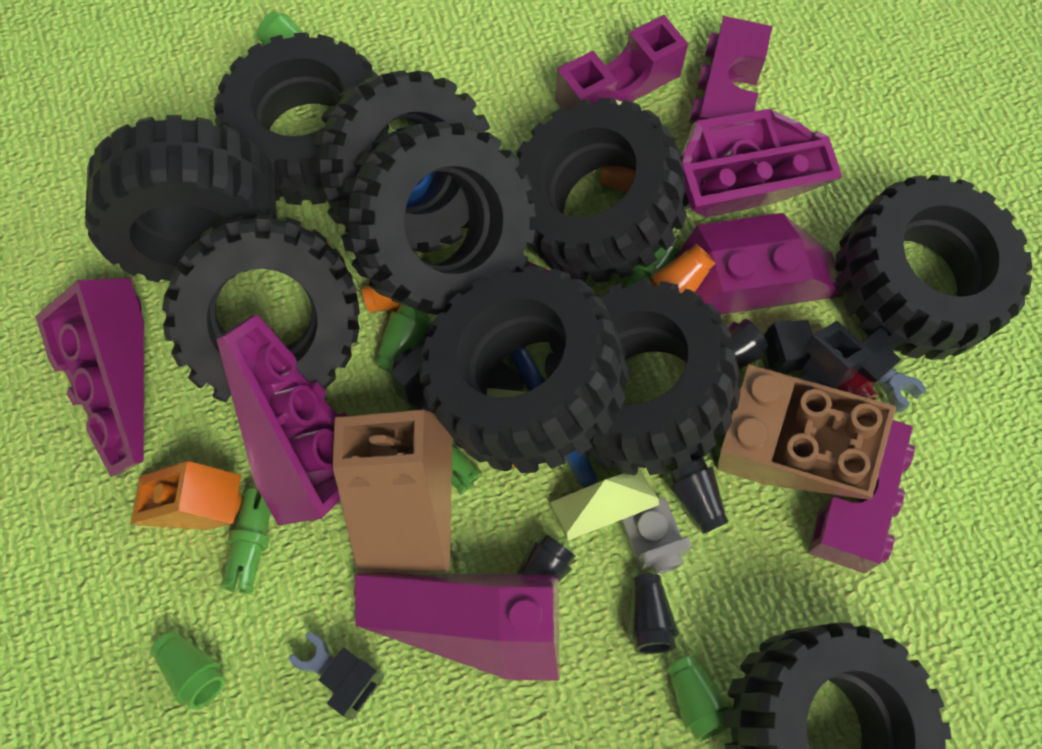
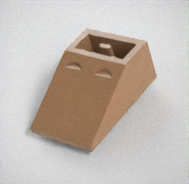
M748 364L740 389L738 409L733 411V422L727 430L721 448L718 470L764 485L871 500L896 406Z
M426 410L335 417L333 471L357 573L450 572L452 436L437 420L436 415Z

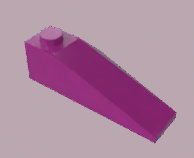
M130 278L78 280L38 313L35 318L48 360L54 371L64 370L72 385L66 394L73 406L81 404L87 413L86 431L110 477L121 475L144 461V319L142 316V306L140 299L135 294Z
M258 315L250 316L216 340L255 485L278 525L322 519L340 501L333 471L335 417L347 415L345 413L337 414L324 400L327 392L318 382L309 383L296 369L295 356Z
M357 573L355 575V620L357 627L507 680L559 681L558 575Z

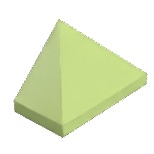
M639 469L636 475L620 474L550 502L551 509L568 541L659 505L657 495Z

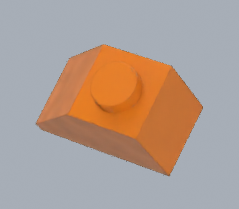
M185 461L140 476L130 524L204 530L234 524V518L241 505V494L239 492L241 475Z

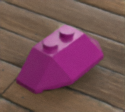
M772 109L696 121L692 125L681 155L685 189L691 210L706 218L779 203L843 177L828 135L819 131L812 132L800 122Z
M784 213L697 225L674 258L675 260L697 244L716 262L696 290V293L702 296L704 304H712L721 315L836 298L844 295V293H839L836 277L839 275V272L835 268L833 253Z

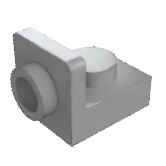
M666 498L659 499L658 506L619 521L639 573L653 568L655 574L659 575L672 571L684 564L682 557L687 555L692 545L688 537L682 539Z

